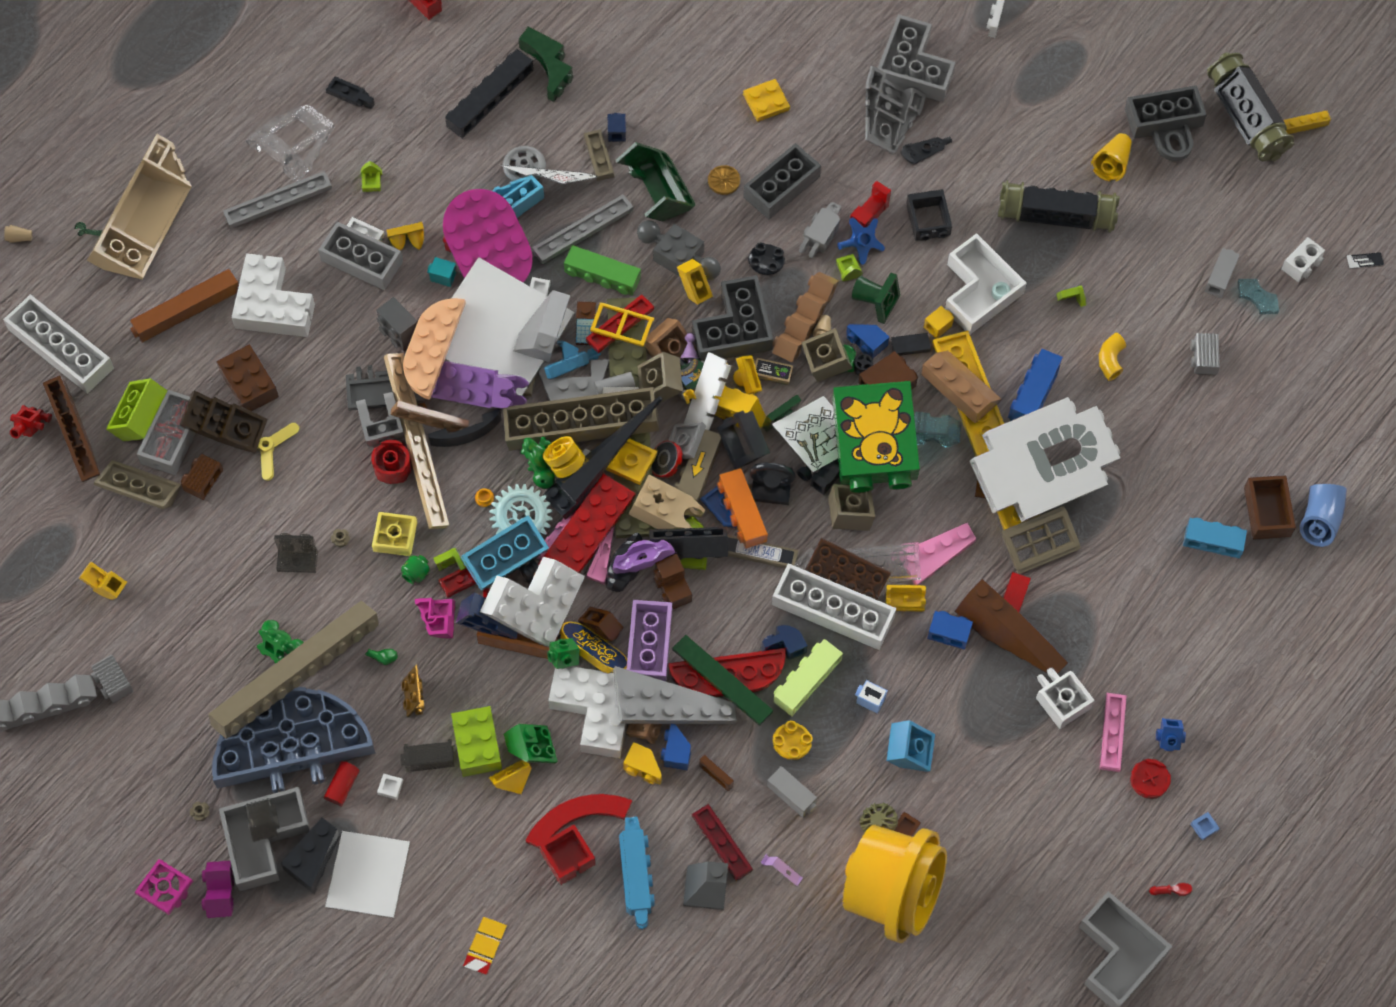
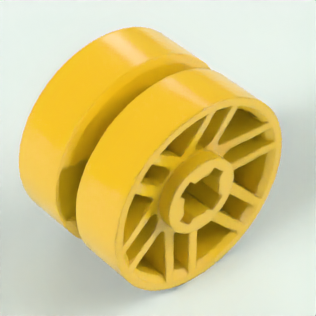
M565 436L555 440L545 449L543 459L557 477L564 478L575 473L583 465L585 455L571 437Z

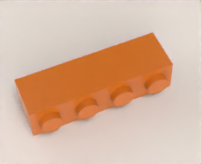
M739 468L720 474L719 482L717 483L720 494L723 493L725 496L724 505L727 510L730 509L732 514L730 519L733 527L736 526L738 529L737 537L739 542L744 544L745 549L767 542L768 533L742 469Z

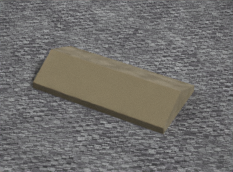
M113 460L94 481V485L161 509L172 506L181 489V484Z

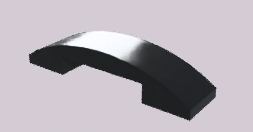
M496 409L482 414V422L448 434L446 428L428 434L429 443L435 447H452L475 441L489 433L502 420L501 411Z

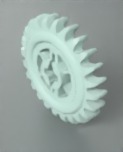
M516 484L515 490L508 486V493L501 490L503 497L495 496L498 503L492 502L491 505L496 509L489 511L495 515L489 519L490 521H496L492 528H499L496 534L511 526L509 521L518 522L517 513L521 514L524 512V517L527 515L530 517V513L535 511V520L532 518L531 520L539 533L546 535L547 532L544 528L551 527L546 521L553 520L552 517L547 515L552 513V510L546 509L550 505V502H544L546 495L540 497L541 490L534 493V486L527 490L526 484L523 485L522 489ZM522 502L521 506L516 507L513 505V503ZM524 502L530 504L533 509L528 510L524 507ZM508 510L513 513L512 518L509 519L507 518Z

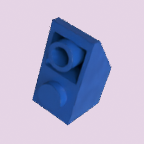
M850 324L847 326L846 336L848 340L853 344L855 343L860 347L863 354L870 355L872 359L888 346L889 336L877 325Z
M670 724V729L665 731L664 741H667V746L662 748L661 760H664V767L688 771L691 745L675 724Z

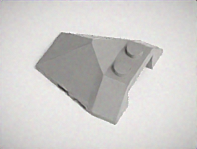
M871 66L866 81L865 140L891 154H895L905 138V133L913 126L912 122L922 112L926 95L914 88L903 89L885 79V72Z

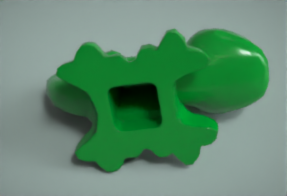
M541 437L540 443L537 444L532 438H525L520 453L525 455L526 459H529L527 469L534 472L533 482L541 489H550L555 483V475L547 467L549 465L543 459V453L551 444V441Z
M267 620L263 623L261 629L258 630L263 643H259L257 648L262 655L270 656L276 664L284 658V652L288 655L304 642L300 639L292 640L288 633L278 630L279 624L277 621Z

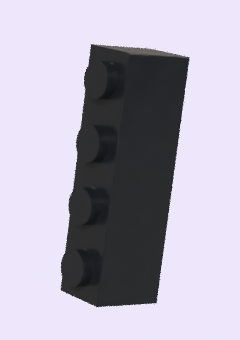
M727 527L649 530L651 542L667 541L675 550V553L672 555L677 554L680 560L684 558L728 557Z

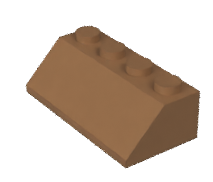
M948 350L936 353L923 364L921 375L974 423H977L1002 400Z

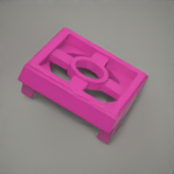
M158 859L136 889L135 894L170 915L175 907H181L182 899L186 900L188 896L187 890L193 883V880L166 862ZM169 872L166 878L158 879L159 873ZM175 876L179 881V891L172 888L171 881ZM161 881L169 882V888L166 891L158 890V884ZM154 884L156 891L151 897L149 889H152ZM169 893L174 897L168 901H158L163 894Z

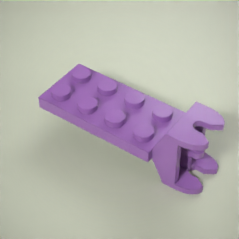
M444 361L431 397L487 408H507L509 406L523 405L527 402L522 395L516 393L517 388L529 386V382L521 376L498 374V370Z

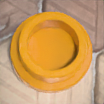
M482 488L475 494V501L481 507H488L494 501V494L491 490Z

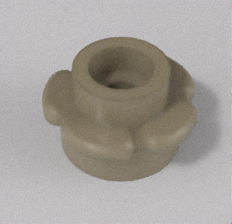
M336 529L333 531V535H331L332 543L338 547L346 546L350 540L349 532L345 529Z
M195 802L190 809L191 817H194L196 821L205 820L210 813L208 804L205 802Z

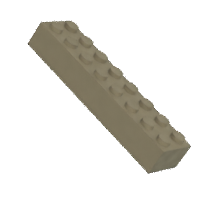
M654 387L503 408L505 441L509 451L522 449L525 438H532L537 444L540 443L541 437H545L551 443L565 436L571 437L574 442L608 438L656 399ZM657 407L633 434L659 431Z

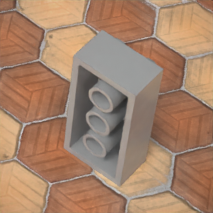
M336 222L318 249L322 262L382 290L387 288L403 263L400 250L339 222Z

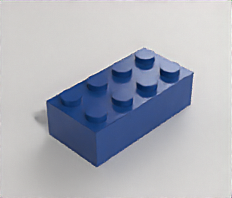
M1041 349L1039 355L1035 354L1031 363L1032 366L1025 375V381L1019 387L1017 398L1011 404L1008 415L1010 421L1043 407L1058 375L1062 356L1045 349Z

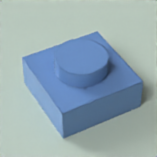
M1209 812L1195 819L1190 824L1202 841L1220 829Z

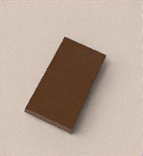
M823 538L818 542L805 568L808 572L875 600L878 599L891 574L890 571Z

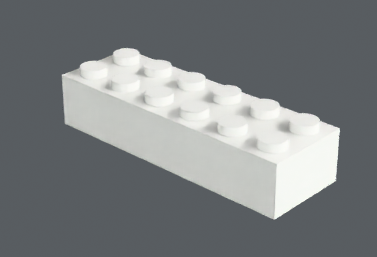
M31 294L3 319L11 333L87 394L114 369L111 359Z
M789 563L772 597L773 606L880 650L896 613V608Z

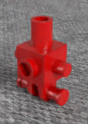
M22 405L17 414L10 416V421L14 422L10 435L15 439H18L21 435L32 437L38 430L42 431L44 429V423H41V420L49 423L52 419V414L44 413L42 409L37 410L35 407L28 408Z

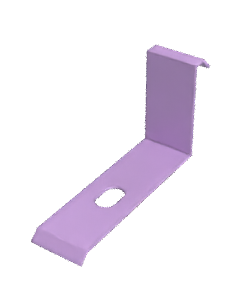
M766 854L761 861L763 865L775 867L796 886L803 879V877L798 875L778 857H769ZM789 870L791 875H788L786 871Z

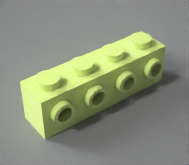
M825 639L821 643L814 645L811 655L808 658L805 656L799 663L800 667L796 671L790 672L786 678L787 682L783 686L779 685L773 693L774 703L790 716H793L842 661L843 653Z

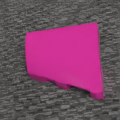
M415 599V604L420 610V616L426 624L428 634L437 638H453L455 601L453 599Z

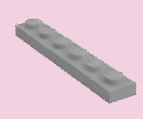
M325 171L223 210V213L231 229L331 190L332 186Z
M622 194L532 247V252L544 264L570 249L572 245L575 246L634 211L633 206Z

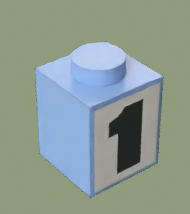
M866 680L863 686L859 685L855 693L857 696L856 703L878 714L886 699L888 690Z

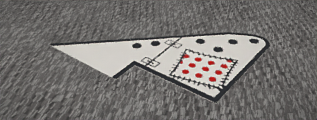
M501 165L527 176L536 174L560 184L597 178V175L583 172Z

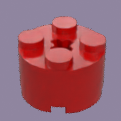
M386 440L381 442V445L377 448L375 447L372 451L371 461L374 473L379 481L387 484H397L407 480L412 464L409 451L401 442Z

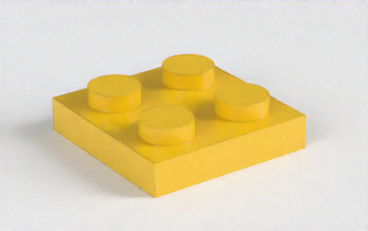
M776 79L743 90V95L757 122L790 110V105Z
M628 439L606 470L641 485L657 456V451L632 439Z

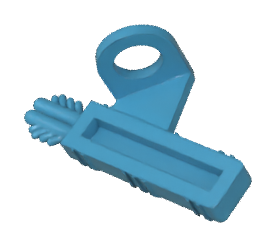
M557 341L556 344L562 347L563 360L544 367L548 379H554L589 364V360H598V356L601 353H597L593 348L588 349L587 353L585 351L578 352L579 348L565 341Z

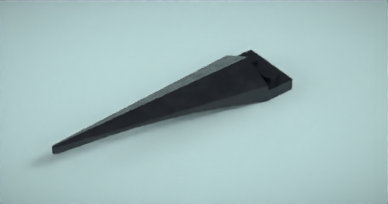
M661 396L656 398L585 456L583 465L575 473L564 478H557L555 480L556 483L542 495H546L545 500L550 502V505L565 520L580 507L619 450L662 401Z

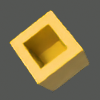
M940 306L925 318L924 328L937 339L953 326V314Z

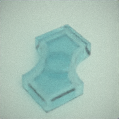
M1238 279L1239 298L1247 299L1255 304L1259 314H1278L1277 294L1265 291L1259 285L1258 279Z

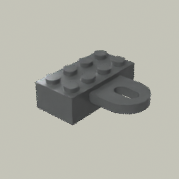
M1197 85L1128 97L1125 105L1126 116L1134 139L1153 136L1159 154L1171 161H1180L1190 155L1193 148V139L1189 129L1203 127L1207 116ZM1169 139H1177L1181 150H1173Z

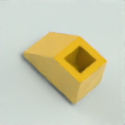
M633 742L623 763L625 772L634 777L638 775L644 778L647 783L660 785L662 775L652 750Z

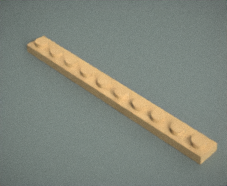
M404 353L386 354L384 360L395 402L401 401L417 406L414 391L408 384L404 374ZM400 418L429 529L447 528L449 522L423 424Z

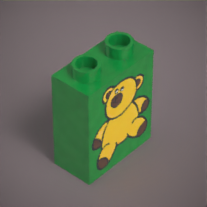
M910 381L833 387L832 402L841 485H850V491L853 493L872 491L874 489L873 484L888 482L889 488L893 490L910 488L912 480H918L920 471Z

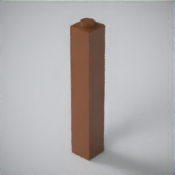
M227 269L131 319L132 327L130 330L135 338L139 337L143 343L236 294L239 287L238 281L231 270Z

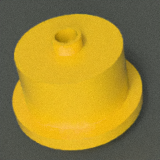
M871 825L862 836L856 851L851 854L845 870L847 877L843 892L844 909L883 924L885 936L891 941L901 944L907 940L910 934L914 936L919 935L925 928L934 910L946 870L947 851L944 847L940 846L939 834L922 828L912 837L877 825Z

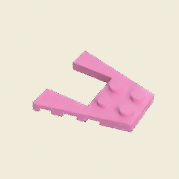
M575 512L566 520L563 518L556 525L550 536L544 540L549 548ZM614 527L599 546L586 575L588 579L604 585L606 583ZM545 553L536 557V559L541 560Z

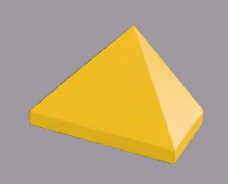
M520 760L490 776L489 779L496 788L522 794L531 767L528 762Z

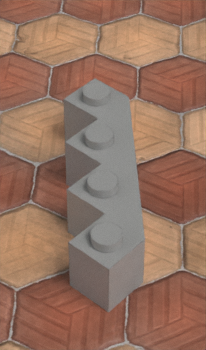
M75 674L64 684L46 683L37 692L19 691L10 700H0V732L88 706L97 697L92 675Z

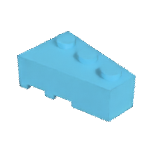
M532 175L512 181L509 185L501 188L500 186L495 187L492 190L508 201L517 218L544 199L543 186Z

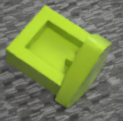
M368 161L360 171L362 191H381L382 170L375 163Z
M854 254L836 259V264L842 275V281H849L863 275Z
M1082 285L1062 290L1056 294L1058 301L1076 297L1080 307L1086 306Z
M455 547L433 558L439 571L455 563L458 564L461 571L466 569Z

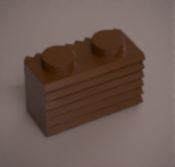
M201 454L199 458H195L191 464V470L188 474L185 473L181 479L183 491L201 500H205V497H207V494H209V491L223 472L221 463L204 454Z

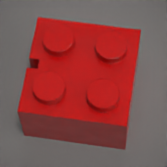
M575 825L539 844L540 853L560 885L576 877L577 871L581 874L596 865L593 853Z

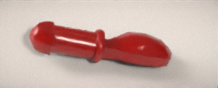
M1178 883L1174 886H1152L1149 889V893L1154 896L1161 894L1171 895L1172 892L1179 896H1186L1192 892V886L1188 883Z

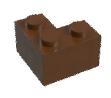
M675 554L656 562L655 570H653L655 576L653 580L657 589L661 588L663 594H661L663 602L672 603V610L691 603L692 593L685 580V570L678 555Z

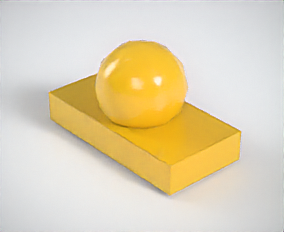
M752 355L736 358L739 369L733 375L735 384L744 386L746 394L761 392L762 387Z

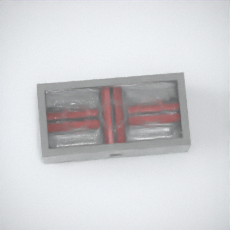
M170 390L167 391L137 452L138 459L142 465L169 474H177L196 434L179 426L190 399L189 396Z

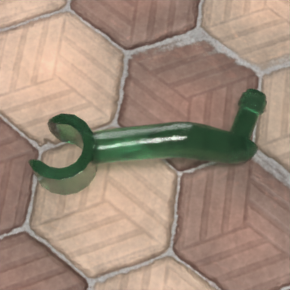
M83 222L76 223L74 229H82L78 231V236H83L84 234L100 236L103 231L86 229V225Z

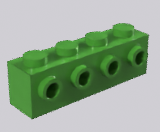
M573 245L564 262V272L568 275L583 278L589 283L600 284L606 289L617 290L624 295L633 296L641 279L640 268Z

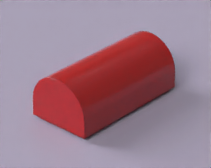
M341 761L323 797L324 800L342 807L360 772L359 769L348 762Z

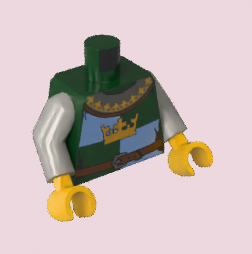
M680 358L683 392L677 394V396L684 399L687 404L692 401V398L697 399L694 392L705 361L693 359L687 364Z

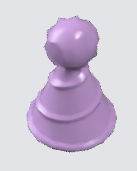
M688 333L685 336L687 345L680 358L688 359L689 363L693 359H699L692 343L695 340V335Z

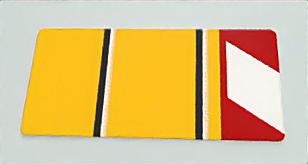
M483 917L463 966L487 974L506 925Z

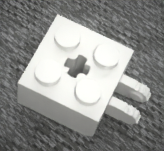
M1049 668L1047 673L1053 682L1050 684L1042 674L1038 675L1037 680L1043 689L1038 691L1036 699L1058 728L1061 729L1089 711L1095 700L1073 672L1069 671L1059 677L1054 669Z

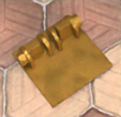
M415 665L404 680H402L401 684L405 695L403 708L406 710L407 717L412 712H415L416 715H421L425 710L424 696L421 695L423 694L422 679H420L418 667Z

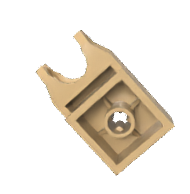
M648 475L629 515L656 529L692 528L684 519V515L702 517L705 509L692 496Z

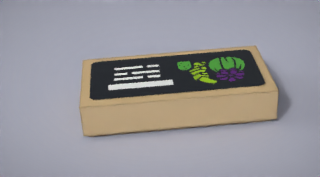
M757 358L755 367L760 379L789 385L793 371L792 365Z

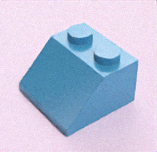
M910 720L891 723L886 761L899 768L925 772L931 771L935 734Z

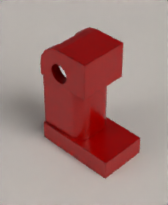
M876 180L872 185L870 198L862 207L858 206L852 212L850 218H855L861 226L866 228L874 218L877 219L889 207L891 189Z

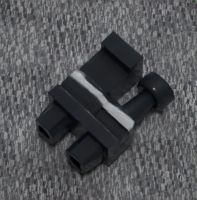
M837 458L821 467L813 476L812 470L807 465L805 467L801 466L796 473L804 481H808L811 478L810 486L822 495H825L840 476L839 461Z

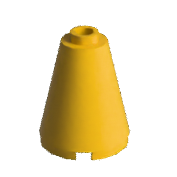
M1123 133L1117 134L1093 156L1091 165L1093 164L1094 167L1093 171L1101 179L1106 181L1116 179V181H1119L1124 177L1132 146V140L1128 135Z

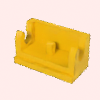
M887 585L885 604L896 608V611L924 612L926 585Z

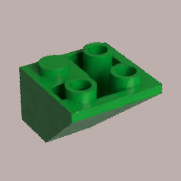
M517 724L503 734L508 752L526 762L554 764L558 762L548 726Z

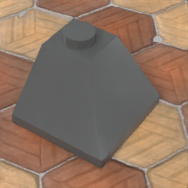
M702 862L687 865L683 906L724 910L728 863Z

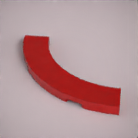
M590 794L570 799L546 813L532 828L525 842L539 848V844L553 837L564 825L589 815L612 816L625 820L632 805V800L610 794Z

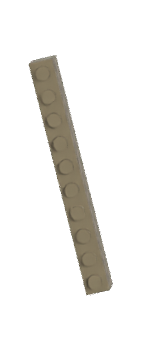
M363 601L358 602L208 714L211 726L225 739L236 734L241 728L251 723L277 701L283 699L293 689L299 687L309 677L314 676L317 671L328 665L338 655L343 654L354 643L359 642L366 634L375 630L379 625L377 612Z

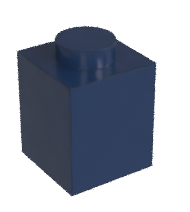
M608 114V142H626V114Z

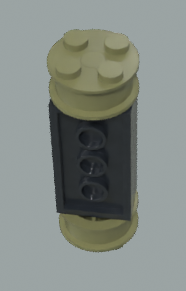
M1226 52L1207 68L1208 77L1215 82L1214 91L1246 143L1257 150L1260 161H1276L1284 152L1294 146V137L1288 135L1285 122L1249 65L1244 64L1241 53L1234 52L1229 54V52Z
M1006 180V182L1002 183L998 217H1001V220L1004 218L1016 219V222L1024 221L1083 229L1093 228V231L1105 229L1108 230V233H1111V231H1114L1118 220L1116 210L1119 206L1120 196H1117L1116 193H1113V195L1101 194V191L1094 195L1091 192L1076 193L1073 190L1059 191L1055 188L1042 189L1037 186L1024 188V182L1014 184Z

